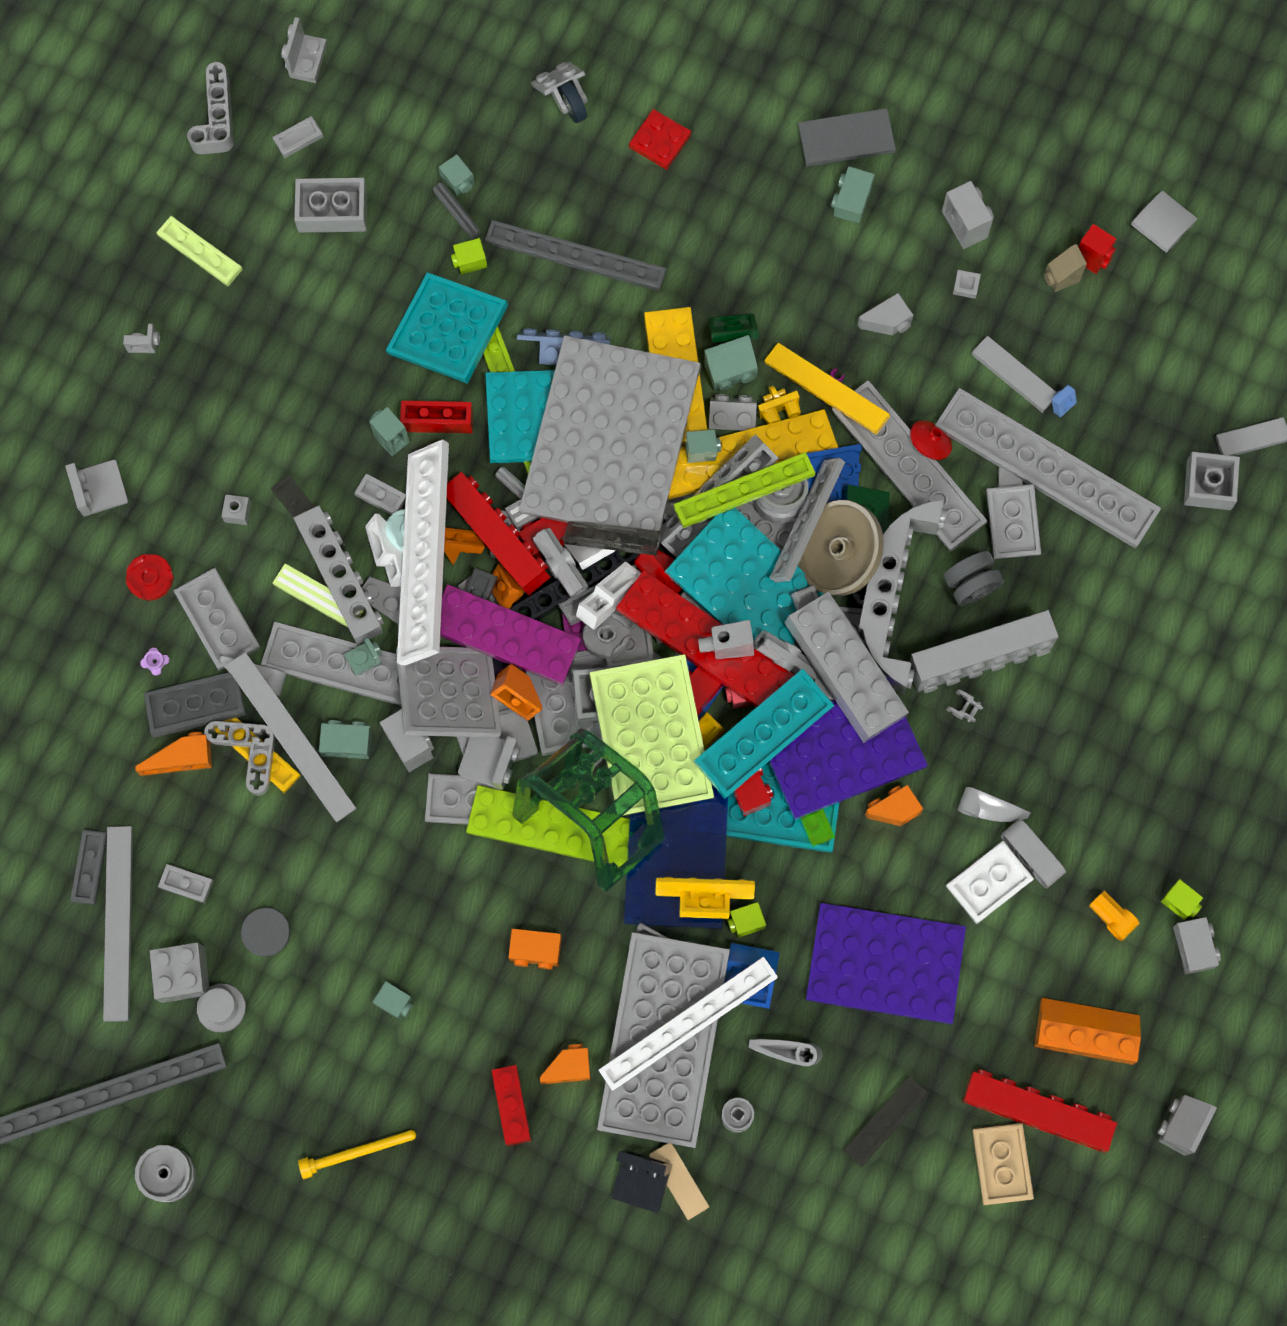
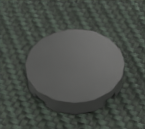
M261 908L250 913L244 920L241 929L242 942L246 948L256 956L261 957L277 955L286 947L291 934L289 923L284 915L271 908Z

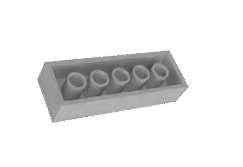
M829 591L788 616L785 625L863 743L894 725L909 713Z
M1049 610L912 654L909 662L911 663L910 670H915L913 682L916 691L929 693L938 689L937 686L944 683L947 686L954 685L960 682V678L969 676L970 679L982 675V671L988 669L997 671L1004 668L1006 663L1014 661V664H1018L1028 660V656L1036 654L1037 657L1050 653V649H1052L1058 639V634Z

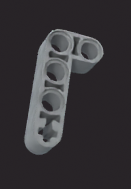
M213 62L206 68L209 125L194 126L187 133L190 146L197 154L227 152L234 144L229 76L222 63ZM223 95V97L215 99L216 96ZM224 115V118L216 119L218 116ZM220 136H226L223 140H217ZM199 138H204L201 142H195Z

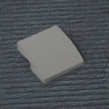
M1161 191L1134 219L1131 225L1167 253L1180 240L1182 235L1195 224L1197 218L1164 191Z

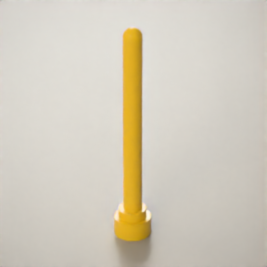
M413 1130L406 1131L317 1160L313 1158L308 1159V1157L298 1160V1165L302 1178L304 1180L313 1177V1174L317 1173L319 1169L414 1140L416 1132Z

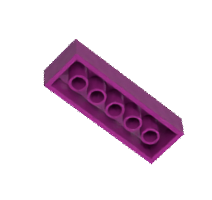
M448 584L442 596L440 637L564 686L581 645V638Z

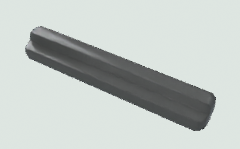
M443 183L434 186L435 195L471 239L478 237L481 234L479 227Z

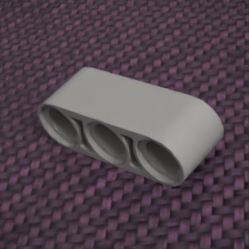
M1021 819L1017 820L1001 834V838L1045 888L1050 887L1066 873L1061 863Z

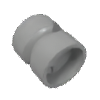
M743 1098L730 1099L722 1109L721 1119L723 1125L731 1132L741 1133L746 1131L754 1120L753 1106Z

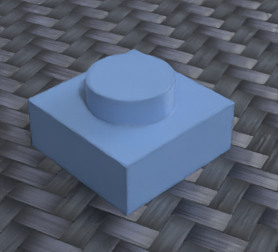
M1067 385L1063 390L1058 391L1052 399L1053 411L1060 418L1077 403L1075 390Z

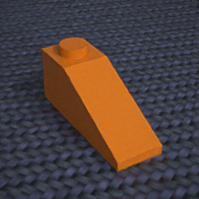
M202 732L189 733V737L178 739L135 766L136 772L140 776L212 768L210 742Z

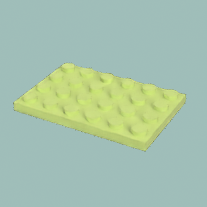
M685 655L590 672L589 675L617 817L714 798L711 782L693 762L705 750Z

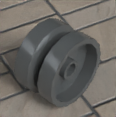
M984 551L972 555L955 564L944 573L943 578L948 587L956 588L953 596L958 606L974 603L993 593L1004 584L1005 579L1000 570L992 569L995 561L990 552Z

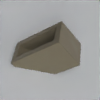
M1077 244L1071 246L1047 265L1044 278L1047 285L1052 286L1054 292L1074 285L1081 280L1087 263Z

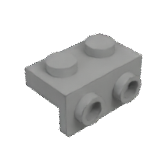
M715 394V397H710L709 429L745 431L756 428L757 399H752L750 395H739L738 398H729L727 394Z

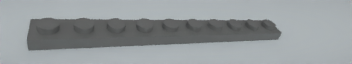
M218 1043L0 1117V1145L228 1068L222 1046Z

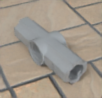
M550 528L537 533L533 537L534 544H536L538 550L545 558V563L552 575L559 579L570 598L582 594L588 588V585L575 567L576 563L569 551L562 547Z
M764 630L754 639V649L773 660V663L780 665L794 675L801 669H804L812 680L818 676L808 658L801 654L802 651L788 642L781 641Z

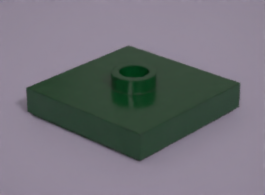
M753 313L708 318L712 343L733 341L749 335L750 339H759L757 323Z
M853 485L844 486V500L858 503L869 509L877 518L884 534L889 528L890 492Z

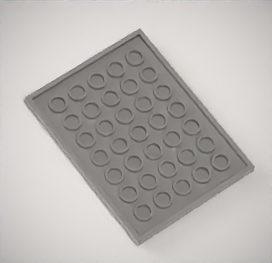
M564 336L519 512L658 542L701 363Z

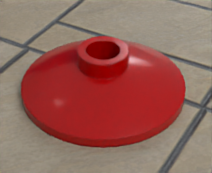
M923 420L916 422L911 427V441L921 454L933 460H943L950 455L952 451L951 440L943 431L935 426V423Z

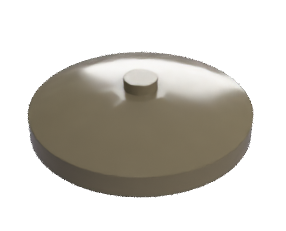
M838 500L827 503L798 564L799 568L805 573L807 583L810 586L814 585L815 589L825 594L829 591L832 596L849 595L864 587L876 573L883 555V533L877 518L869 509L852 501Z

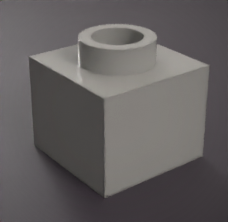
M225 495L222 519L225 523L248 525L252 504L249 497ZM232 505L239 506L237 510H232Z

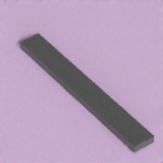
M494 220L491 221L485 238V243L659 292L666 274V268Z

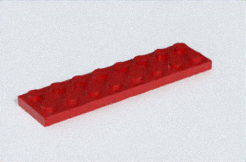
M644 570L616 607V610L678 654L685 655L688 661L755 707H758L794 676L793 673L773 663V660L754 649V656L716 659L715 651L700 653L698 638L711 637V628L721 626L722 624Z

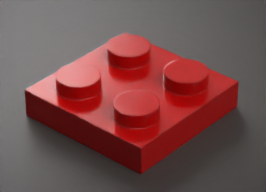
M653 109L630 141L629 148L667 170L690 138L691 131Z

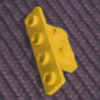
M656 878V896L680 897V917L729 919L730 898L754 899L755 881L744 879Z

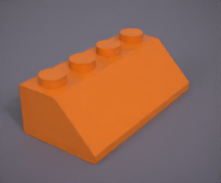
M1041 998L1034 1047L1131 1065L1138 1062L1141 1040L1140 1015Z

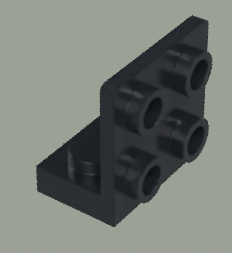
M626 1149L619 1151L616 1161L621 1162L613 1189L612 1199L658 1213L673 1164Z

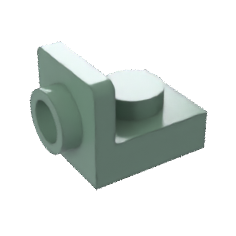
M369 638L364 639V644L344 654L356 677L382 663L379 658L382 652L376 641L371 643Z

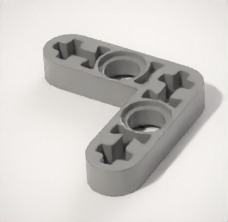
M220 721L210 722L205 727L204 735H206L207 740L211 744L250 748L246 786L253 795L265 794L270 786L275 735L266 725ZM218 727L220 732L228 733L229 740H226L227 737L220 734L214 739L210 732L215 731V728ZM238 729L246 731V737L242 741H236L233 738L234 732ZM251 730H253L254 735H262L263 731H266V734L270 736L263 743L257 737H252L253 742H250ZM259 754H264L267 756V763L261 767L254 764L255 757ZM253 770L258 772L266 771V774L260 773V780L264 785L259 786L258 790L252 785V782L257 781L258 776L256 772L253 773Z

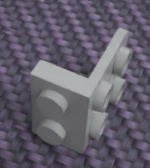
M509 736L506 740L494 737H470L458 770L459 775L463 778L503 790L505 783L509 784L513 770L510 768L513 761H517L521 748L518 747L517 739Z

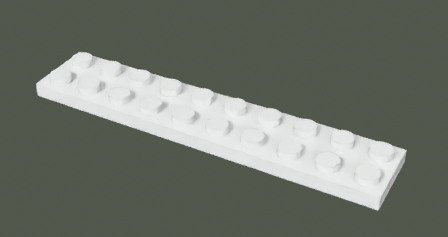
M443 439L408 454L397 663L405 666L438 654L440 649L449 443Z

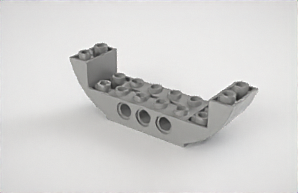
M942 500L912 508L896 519L883 534L884 548L882 559L876 573L868 582L858 633L864 640L866 649L892 688L904 695L906 688L911 689L915 670H910V662L888 658L891 641H886L887 636L892 637L895 618H891V614L897 613L900 595H896V591L901 592L905 573L901 572L900 569H906L909 549H905V545L910 546L913 531L937 535L938 528L943 529L947 509L942 508ZM890 565L893 569H886L884 566ZM880 588H886V589H888L889 591H888V592H881L879 589H880ZM882 611L884 615L878 616L874 612Z

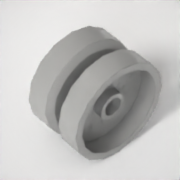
M807 479L754 500L757 512L763 518L774 523H786L798 517L807 498L809 485Z
M158 1145L148 1149L139 1158L135 1167V1180L138 1189L146 1197L159 1202H175L184 1198L192 1190L196 1181V1168L192 1158L185 1151L169 1145ZM167 1169L168 1176L166 1178H163V1176L165 1175L164 1170Z

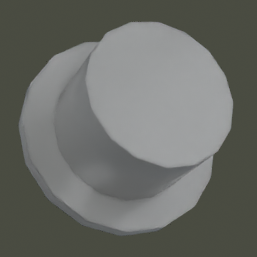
M229 984L210 986V990L200 997L197 1002V1014L200 1022L213 1032L225 1033L235 1029L242 1022L246 1011L243 995L237 988Z

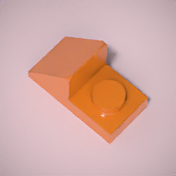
M445 528L444 552L452 565H454L460 552L482 554L485 546L475 531Z
M498 564L492 574L498 577L492 593L500 606L510 609L514 602L517 603L520 600L524 590L506 568Z

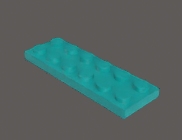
M801 669L693 762L725 799L829 711L834 704L807 672Z

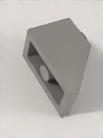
M897 293L859 316L858 326L863 330L894 335L897 332L903 333L911 327L913 314Z

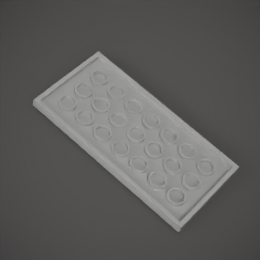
M632 932L609 1062L723 985L730 950ZM718 1019L612 1091L606 1082L597 1130L696 1148Z

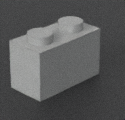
M1206 917L1177 923L1173 926L1185 975L1214 969L1219 966L1218 961L1221 960L1220 952L1217 947H1214L1212 937H1214L1213 926L1207 922Z

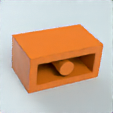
M512 929L508 958L514 962V966L528 967V963L538 964L540 969L552 970L553 966H559L562 936L556 933Z

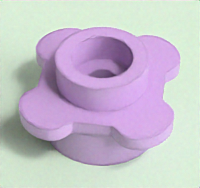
M157 648L149 649L144 659L141 660V666L151 670L155 676L160 675L163 666L169 663V657L162 655L158 652Z

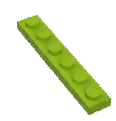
M805 452L674 504V509L682 527L685 528L814 477L815 471Z

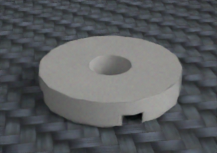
M612 613L595 630L587 624L584 627L583 640L585 647L592 655L598 658L610 659L618 657L626 651L630 644L631 632L629 625L623 617ZM605 631H610L614 634L608 640L602 639L600 635Z

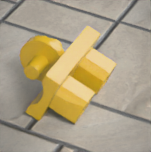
M774 386L768 388L769 394L762 397L764 403L758 405L759 412L757 414L760 419H764L766 424L779 422L781 419L778 412L783 410L786 411L789 419L800 416L801 412L799 407L800 396L797 391L786 395L785 389L776 391Z

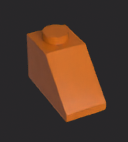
M512 664L497 674L490 693L491 696L527 721L542 710L543 706L527 674Z
M583 1044L568 1045V1050H562L540 1076V1083L552 1084L591 1080L588 1048H583Z

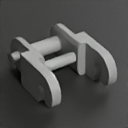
M958 689L956 693L958 695L961 694L966 699L963 709L957 711L948 706L946 710L953 712L952 714L961 720L964 717L967 719V722H975L974 716L978 709H983L980 705L981 703L973 701V696ZM969 704L974 706L970 714L965 713Z

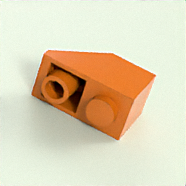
M899 785L888 792L889 797L882 801L878 798L868 804L869 809L866 810L865 815L867 819L902 826L920 815L923 808L908 785L903 788Z

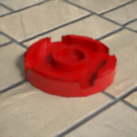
M156 554L140 555L130 563L126 571V584L132 594L139 599L147 601L157 600L166 595L172 587L174 580L173 570L167 560Z

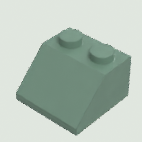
M749 335L705 350L704 368L713 391L719 389L720 391H725L732 388L734 384L740 382L748 383L757 377L758 367Z

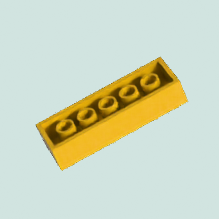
M691 307L644 312L649 353L698 362ZM700 373L681 447L686 446L687 432L707 430Z

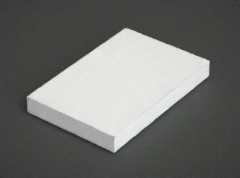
M1002 841L948 883L946 887L973 921L978 924L1033 881L1034 878L1005 842Z

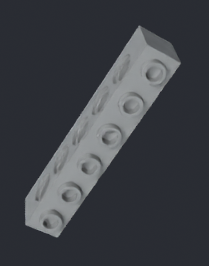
M755 434L693 496L767 468L779 458ZM675 512L662 525L658 540L677 558L714 516L683 528Z
M317 506L294 517L296 525L356 644L359 645L365 642L364 639H371L383 633L380 625L384 624L378 611L373 612L370 605L374 602L368 590L362 591L360 587L363 584L362 578L358 571H352L350 565L353 564V561L348 551H342L340 545L343 544V541L338 531L332 532L329 525L333 524L328 512H322L320 506ZM318 531L326 532L321 538L314 537ZM330 550L336 551L333 557H325L326 552ZM340 570L346 571L343 577H335L336 572ZM350 590L356 591V594H355L354 597H352V598H346V597H345V594H346L348 591H350ZM360 610L367 612L363 618L355 617V614Z

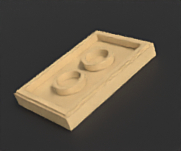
M1023 1123L972 1129L983 1205L1033 1200Z

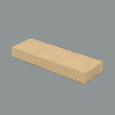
M667 1143L649 1154L652 1158L673 1164L667 1186L687 1220L709 1208V1205L671 1143Z

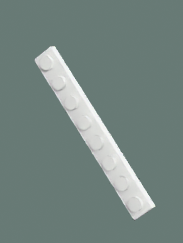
M762 957L600 1068L599 1072L611 1090H615L777 979V975L766 959Z

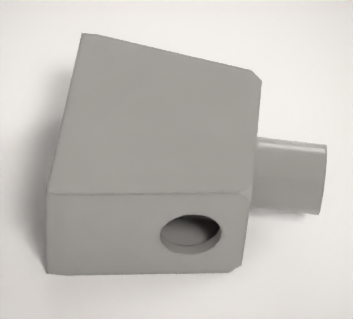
M750 620L712 627L711 637L698 638L700 653L715 651L716 659L754 656Z

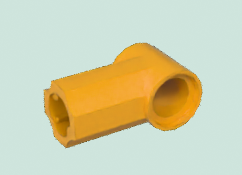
M1105 891L1089 905L1107 924L1106 927L1112 935L1120 941H1123L1140 924L1138 919L1129 910L1122 909Z

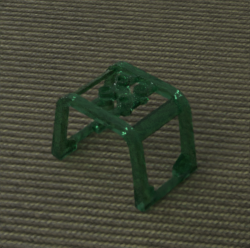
M580 728L576 730L566 744L532 773H527L518 780L512 813L513 817L523 824L539 810V803L546 799L581 827L590 839L597 885L606 892L665 840L656 791L650 780L636 766L586 729ZM583 743L594 752L592 754H581ZM566 755L564 769L554 776L552 780L546 783L539 778ZM603 758L612 766L610 768H599L595 778L592 774L594 764ZM619 772H622L634 782L633 785L593 820L578 809L583 804L592 803L595 796L602 789L610 787L612 785V778ZM578 781L580 783L579 795L570 802L561 793L565 789L575 788ZM533 789L537 793L530 798V792ZM643 798L647 827L638 839L639 850L618 868L614 862L609 863L602 834Z

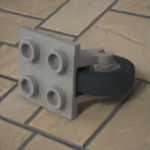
M563 62L557 65L554 71L541 73L536 77V80L531 82L532 86L544 95L551 93L560 111L563 114L568 113L575 123H579L587 118L584 104L588 100L577 80L584 76L585 73L571 62Z

